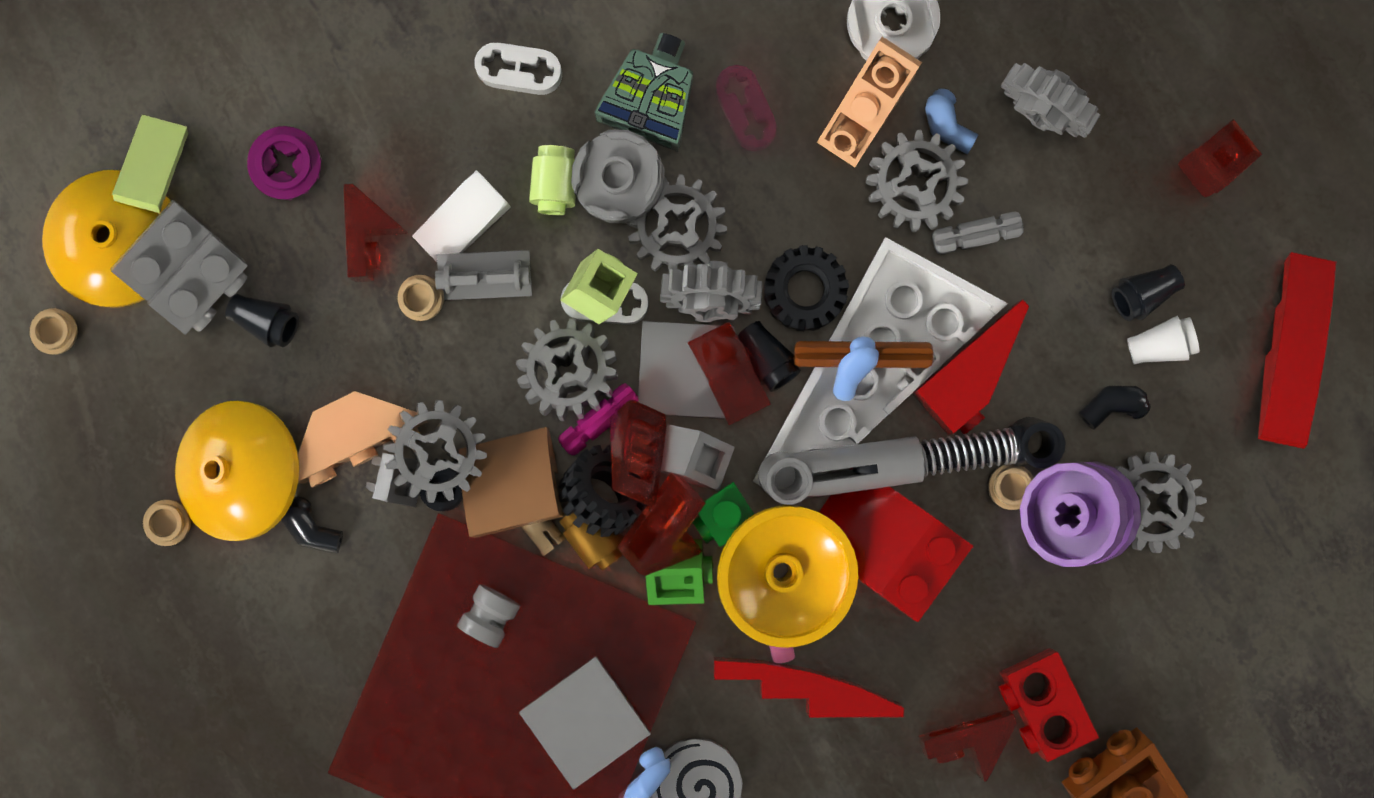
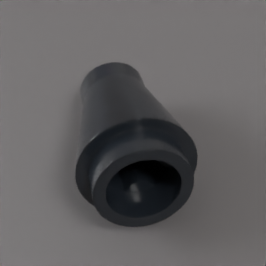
M1170 264L1162 269L1120 279L1119 285L1112 289V299L1117 311L1125 320L1131 321L1135 318L1143 320L1173 294L1184 289L1185 281L1180 270L1175 265Z
M235 294L230 299L225 312L226 319L235 322L269 347L276 345L281 347L287 346L293 339L299 323L298 314L291 311V307L288 304L248 298L240 294Z
M760 321L750 324L738 334L737 337L744 346L759 384L766 385L770 392L780 389L800 373V368L794 362V354L776 339Z

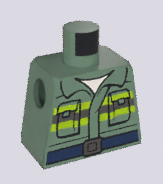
M660 33L652 55L632 49L596 108L595 116L597 122L618 130H629L643 136L647 141L678 152L693 83V71L678 65L686 43L673 35Z

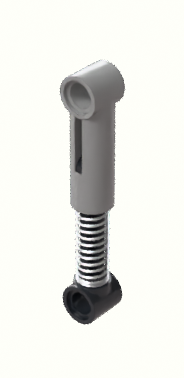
M1025 417L1017 420L1008 429L1004 428L1002 431L997 429L994 433L989 430L986 434L979 432L978 435L971 433L970 436L963 434L962 438L959 435H955L954 439L948 436L946 440L940 437L938 441L933 438L930 442L925 439L920 443L919 439L913 436L791 454L788 452H776L770 454L762 461L759 467L758 479L764 491L775 501L781 504L793 505L806 498L923 482L924 476L926 477L928 472L934 476L937 470L942 475L945 469L948 473H951L953 468L959 472L961 467L967 471L969 466L975 470L977 465L983 469L985 464L988 467H992L993 462L997 466H1000L1002 461L1005 465H1011L1012 463L1015 466L1029 464L1035 468L1046 469L1061 460L1065 452L1066 441L1063 433L1057 426L1035 417ZM1041 431L1044 438L1041 449L1031 454L1028 448L1029 439L1034 433ZM785 467H793L796 473L793 484L785 489H777L775 485L777 472ZM853 468L851 470L812 475V473Z

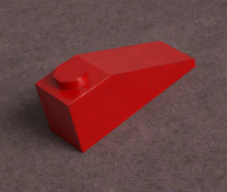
M1024 300L1012 306L912 393L947 435L954 434L958 429L962 434H967L985 418L980 411L989 404L1029 308V305Z

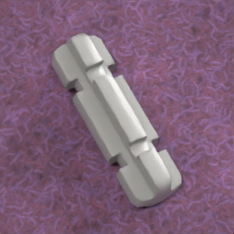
M1014 211L1001 214L999 219H995L992 216L961 223L956 226V229H952V226L936 229L932 233V240L937 254L941 255L957 250V247H961L963 250L998 242L1000 237H1003L1004 240L1019 237L1024 233V227L1019 212Z

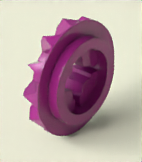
M279 126L263 132L253 142L247 157V168L252 182L262 193L271 198L291 201L302 194H308L313 184L320 179L322 157L316 142L308 134L294 127ZM274 149H277L287 157H291L294 154L297 155V159L292 163L295 169L294 173L297 175L295 178L284 171H280L277 174L274 173V169L279 165L276 159L277 155L273 151Z

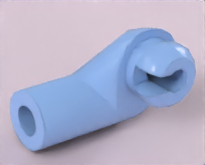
M938 89L927 99L925 107L930 132L933 136L936 133L939 134L940 141L948 145L953 144L957 150L968 155L978 134L957 123L954 107L956 103L955 95L948 89Z
M862 336L854 339L850 344V353L845 355L840 361L833 386V393L837 399L841 401L853 399L859 382L877 365L879 351L876 349L875 342L871 338Z
M654 747L640 755L639 762L645 771L620 792L618 798H651L670 773V759H665L661 748Z

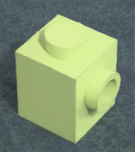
M597 249L580 262L560 301L594 322L601 324L618 312L638 273L625 266L618 258Z

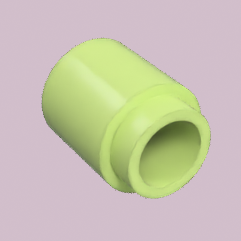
M542 145L538 147V156L533 157L529 202L538 205L539 213L565 215L566 208L575 207L576 195L571 184L572 165L575 161L574 149L558 145Z

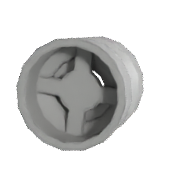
M479 584L473 595V607L469 612L463 613L457 627L471 637L489 646L498 648L505 636L504 626L508 620L515 618L521 605L502 593Z

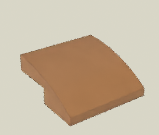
M548 427L476 444V450L487 453V458L475 459L474 466L482 472V475L478 477L469 474L466 477V481L469 483L470 490L466 492L462 489L469 537L477 538L563 517L555 479L558 469ZM466 447L459 449V454L466 457Z

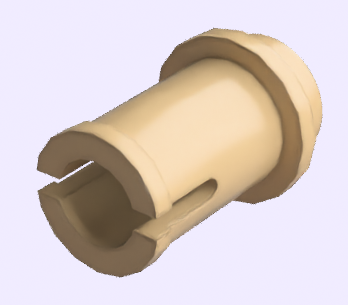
M551 520L521 527L543 556L555 548L543 532L554 545H559L565 539L564 535Z

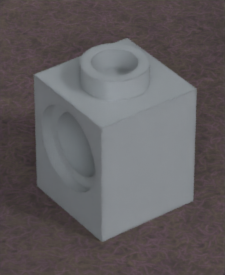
M667 424L652 468L685 483L719 491L735 447L702 431Z

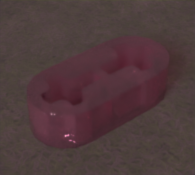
M741 65L728 66L721 71L717 78V98L739 144L750 151L764 150L775 138L777 126L773 113L753 72ZM736 77L738 82L747 81L749 84L744 88V97L747 103L742 106L735 93L726 94L724 91L729 87V78ZM751 111L758 124L765 122L768 125L763 130V139L757 140L754 135L745 136L743 131L748 128V120L745 113Z

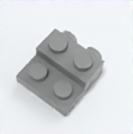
M174 199L110 268L112 273L148 301L150 307L184 335L192 327L198 332L206 327L216 314V310L211 306L223 293L228 297L233 296L248 277L243 273L248 266L245 260Z

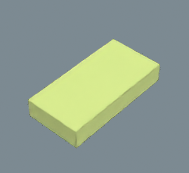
M146 115L141 116L112 193L114 201L160 213L188 136L186 126Z

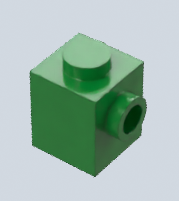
M732 482L695 506L694 509L699 516L691 521L706 544L715 539L718 546L721 547L726 544L739 525L754 515V512L735 483Z

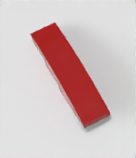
M1291 252L1285 260L1282 299L1275 308L1272 349L1265 357L1258 439L1302 449L1308 444L1327 347L1336 261Z
M714 657V680H760V695L762 699L806 698V712L809 718L904 717V707L900 703L845 679L810 668L774 663L766 660Z

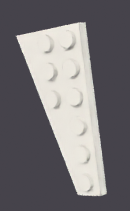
M885 237L829 341H853L858 337L865 336L871 338L874 342H929L932 344L934 352L932 366L928 368H873L859 382L856 395L850 401H841L834 396L833 386L838 367H814L766 457L776 452H788L791 454L858 444L1008 303ZM785 467L777 472L775 476L777 489H785L793 484L796 474L793 467ZM828 471L812 473V475L823 474ZM757 472L752 482L761 486Z

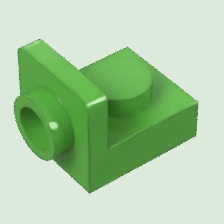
M693 539V556L646 557L645 576L648 605L704 603L705 584H713V557L704 556L703 539Z

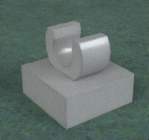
M383 453L382 457L372 458L371 464L380 466L376 483H366V488L374 492L372 498L416 507L418 495L415 498L408 495L411 483L407 481L405 484L397 487L394 480L400 474L399 470L385 468V463L394 459V455ZM404 457L407 468L413 474L417 460Z

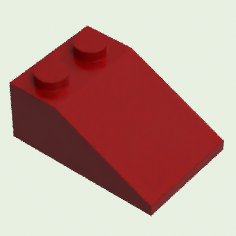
M891 487L830 495L818 511L835 522L851 542L857 559L858 580L916 622L920 621L973 548V545Z

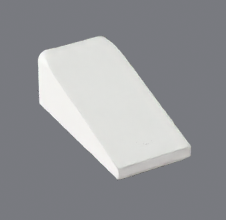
M476 170L412 237L437 262V254L463 253L511 207Z

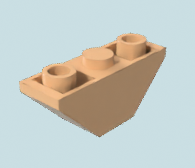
M882 36L817 143L853 167H856L914 79L922 62Z
M356 391L313 411L298 452V483L304 484L309 481L311 488L336 477L337 474L334 468L351 461L353 467L372 460V458L379 455L376 450L377 447L391 440L395 443L396 436L392 435L388 428L389 426L401 428L405 424L399 413L404 410L414 417L417 415V412ZM427 420L419 423L412 430L420 434L418 427L428 423Z

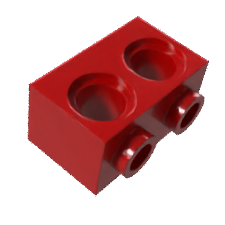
M1049 648L1000 671L1005 683L998 686L999 691L1010 712L1018 710L1025 724L1024 727L1019 729V732L1031 755L1038 752L1040 757L1049 762L1099 738L1058 651ZM1033 673H1041L1045 680L1043 692L1036 697H1027L1023 688L1025 679ZM1053 716H1062L1065 721L1063 734L1057 739H1047L1044 734L1045 723Z

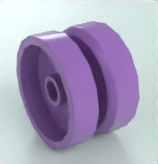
M1100 462L1055 464L1039 472L1026 487L1020 505L1021 528L1030 547L1046 561L1062 567H1080L1104 563L1121 555L1135 540L1141 522L1140 499L1131 481L1114 467Z

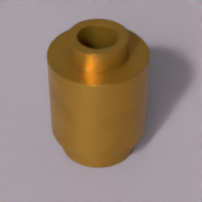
M574 513L565 516L559 521L566 530L563 533L564 537L588 569L597 564L603 571L624 555L619 548L626 542L621 533L615 536L613 532L609 537H601L600 528L594 535L586 533L588 527L586 523H583L579 528L573 524L577 518Z

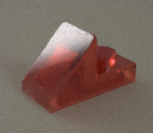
M1233 119L1180 160L1179 167L1202 196L1209 197L1214 192L1217 194L1228 186L1262 154Z
M344 184L347 275L354 282L374 281L373 270L380 269V248L378 241L372 242V236L407 234L408 232L354 184Z
M729 322L687 342L729 426L771 405L750 363L751 359Z
M670 473L617 548L635 570L644 576L699 555L702 549L686 530L706 504L705 501L684 478Z
M1003 710L922 734L918 737L923 754L928 759L936 758L938 763H947L965 756L963 749L970 748L978 776L986 782L1017 722L1013 713Z

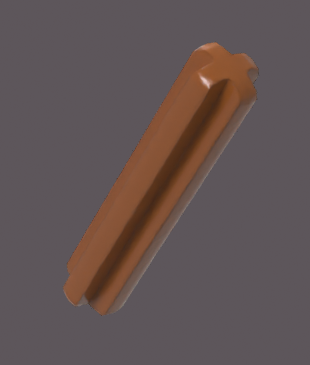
M799 341L794 347L795 365L798 367H838L843 357L850 353L852 341ZM875 342L876 349L879 351V360L874 368H928L933 364V346L929 342Z

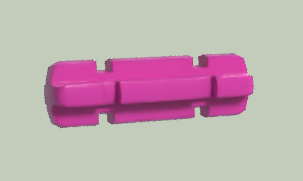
M621 384L613 391L612 397L609 400L604 398L599 402L601 407L599 411L591 409L584 415V419L576 421L578 425L575 428L570 426L559 435V443L571 456L578 454L587 446L586 442L589 439L595 440L621 418L619 414L623 411L629 412L638 404L637 394L628 384Z

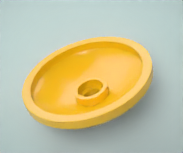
M121 170L93 172L69 184L52 203L43 227L42 243L44 256L50 272L56 281L74 297L101 307H125L145 300L112 273L110 268L171 202L166 195L160 213L114 201L112 193ZM102 227H108L110 232L109 238L105 242L99 243L97 240L98 230Z
M246 401L219 403L200 414L183 436L175 465L178 496L189 518L197 527L210 536L228 541H244L267 533L285 516L297 490L299 460L293 437L284 422L264 406ZM219 464L220 473H219V475L217 476V471H216V470H217V465Z
M794 505L771 507L746 519L727 540L720 556L717 571V586L721 603L733 623L746 635L760 643L784 648L807 645L830 633L848 613L858 585L857 559L846 534L835 522L825 515L810 508ZM780 563H786L788 567L786 575L782 578H775V567Z

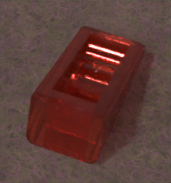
M629 400L610 417L612 489L648 506H652L657 502L666 436V415L636 400ZM629 472L641 476V480L629 475Z

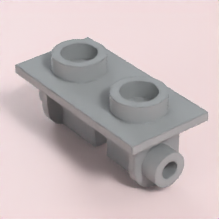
M530 250L437 254L438 271H435L436 289H443L444 300L532 296Z

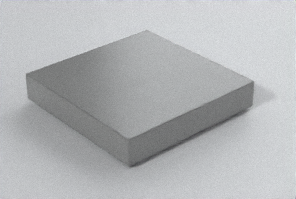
M642 321L637 414L730 419L735 326Z
M597 656L519 711L521 717L573 790L651 734L648 727Z

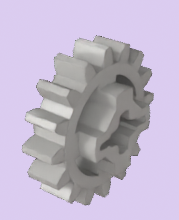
M1015 63L1001 84V87L1005 89L1004 94L1014 99L1015 110L1029 119L1032 125L1043 131L1050 130L1060 135L1067 131L1073 137L1080 135L1086 138L1101 116L1097 113L1098 107L1088 103L1090 99L1086 96V91L1072 82L1070 76L1057 69L1050 71L1039 66L1034 70L1026 63H1023L1022 66Z
M916 130L912 141H908L903 132L898 133L896 136V147L894 148L891 144L884 142L880 150L885 158L873 157L869 165L877 170L878 173L868 175L866 178V184L877 187V190L869 196V202L881 201L884 206L881 208L878 216L883 218L889 213L895 216L893 227L896 229L904 220L910 221L911 232L919 230L921 221H925L931 230L935 229L938 226L937 215L949 220L954 215L949 203L961 205L965 199L960 193L956 192V189L963 188L968 184L967 178L957 176V172L964 167L965 161H952L950 156L956 147L951 144L944 149L938 146L940 135L937 133L929 142L924 141L922 130ZM918 152L928 154L938 162L933 164L920 158ZM897 158L900 173L898 177L886 183L889 165ZM913 171L917 178L932 176L923 185L922 191H919L916 185L902 186L907 182ZM947 180L944 197L936 205V197L933 191L936 185ZM902 199L913 204L915 211L900 206L895 200Z
M679 174L676 185H669L668 180L664 176L662 193L656 205L651 208L658 218V227L649 237L646 233V220L651 209L643 217L627 223L631 227L638 228L637 232L628 236L630 244H642L637 253L638 259L643 260L648 256L653 257L651 265L653 271L656 272L662 264L668 265L670 274V269H677L678 266H686L689 263L694 264L693 262L697 260L702 264L710 263L707 251L709 249L715 252L721 251L722 245L714 238L715 235L726 234L727 226L716 223V220L723 217L726 211L724 207H712L711 204L717 198L715 191H711L706 195L700 193L702 189L701 180L698 179L692 187L685 186L684 175ZM682 196L691 199V201L686 205L674 204L667 197ZM706 214L708 232L702 242L695 232L696 223ZM673 216L678 221L689 216V219L685 222L686 233L681 235L679 232L674 231L671 234L667 233L665 235V232L669 229L668 218ZM668 246L682 247L687 254L674 256L661 251Z
M711 261L710 263L698 265L689 263L684 266V271L670 269V274L662 275L660 302L666 303L667 308H678L679 313L693 315L696 321L711 323L713 320L720 319L734 320L737 318L738 313L749 315L752 314V310L760 309L763 283L762 281H757L758 276L745 275V270H732L727 266L728 263Z
M573 318L569 319L566 329H560L556 320L550 321V333L545 335L543 331L536 328L534 334L538 341L535 345L523 342L521 345L524 352L528 355V359L516 360V366L527 374L519 377L517 382L521 389L531 388L525 395L530 405L541 400L539 411L542 415L547 416L554 408L560 421H565L568 411L574 410L579 420L584 419L583 407L589 405L592 409L599 411L601 407L597 397L600 394L606 397L612 396L613 392L606 384V381L617 380L618 373L616 369L607 367V365L617 361L614 351H603L609 344L605 335L593 339L595 329L592 324L588 323L582 331H579L577 323ZM568 342L567 345L557 347L554 349L551 348L556 344ZM590 350L597 358V374L593 373L592 369L586 367ZM573 362L576 372L574 374L566 372L562 377L558 368L560 366L569 367ZM538 365L548 373V378L544 383L546 385L544 390L539 385L537 378ZM580 390L584 391V393L576 397L566 398L570 393Z
M436 400L433 411H428L423 402L416 403L417 415L412 417L403 410L399 414L405 424L401 428L389 426L388 431L396 436L395 443L383 444L384 450L394 453V459L385 463V468L399 470L400 474L394 480L397 487L405 484L407 481L411 483L408 494L410 497L415 498L422 489L426 491V498L429 503H434L437 492L440 491L443 492L448 501L454 500L453 488L455 486L468 492L470 486L466 481V477L469 474L478 477L482 475V472L474 466L475 459L487 458V453L476 450V443L485 439L484 433L472 434L470 428L476 422L474 416L468 417L463 421L459 419L461 406L455 405L447 413L444 412L443 400ZM441 419L434 431L421 435L412 430L416 425L426 420ZM457 429L462 434L466 444V457L458 454L455 448L453 438ZM438 438L442 439L441 448L447 452L446 455L454 458V462L436 458L432 464L427 463L429 454L423 450V447L417 445L415 441L419 440L423 443L434 444ZM404 445L413 449L417 460L413 474L409 471L404 461ZM447 468L458 472L446 481L438 483L429 482L432 480L435 472Z
M1146 452L1144 463H1142L1137 455L1128 457L1129 470L1121 466H1115L1117 470L1131 481L1140 499L1141 522L1135 540L1132 542V549L1142 551L1147 541L1152 553H1161L1164 541L1170 549L1180 548L1179 535L1186 538H1193L1195 536L1194 531L1189 526L1191 521H1204L1205 517L1195 512L1196 505L1207 503V498L1195 496L1194 492L1203 482L1201 479L1189 480L1186 477L1192 467L1190 464H1182L1175 468V455L1166 454L1159 463L1156 452ZM1147 471H1158L1165 474L1153 484L1139 476ZM1180 491L1183 500L1182 511L1178 509V493ZM1147 494L1160 495L1157 499V504L1161 507V511L1147 510L1151 503L1146 497ZM1153 521H1158L1162 526L1168 528L1163 532L1155 534L1142 531L1144 527H1148Z

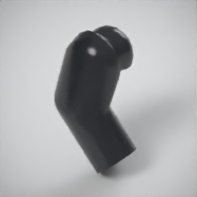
M1107 386L1078 415L1090 428L1095 430L1112 412L1127 413L1133 419L1143 418L1150 411L1151 404L1147 399V393L1137 386Z
M294 497L290 508L282 518L283 524L294 540L304 547L338 553L342 544L343 531L317 526L310 516L312 511L311 503L306 498Z

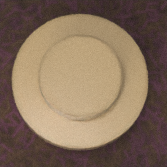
M414 275L406 279L400 286L398 304L401 311L408 318L416 321H426L435 317L442 309L444 303L443 289H436L434 278L427 275Z
M56 308L45 309L38 313L31 322V341L38 350L46 354H62L68 351L77 339V324L74 318L64 310Z
M1014 464L1002 465L990 476L988 483L990 497L995 504L1003 509H1020L1025 489L1034 477L1023 466H1015Z
M174 500L155 502L147 509L143 518V529L146 536L153 543L160 546H172L180 543L186 538L191 527V519L181 503Z

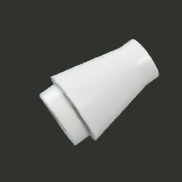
M1175 316L1143 333L1127 338L1134 365L1143 362L1189 360V355L1200 353L1191 317L1179 319L1178 316Z

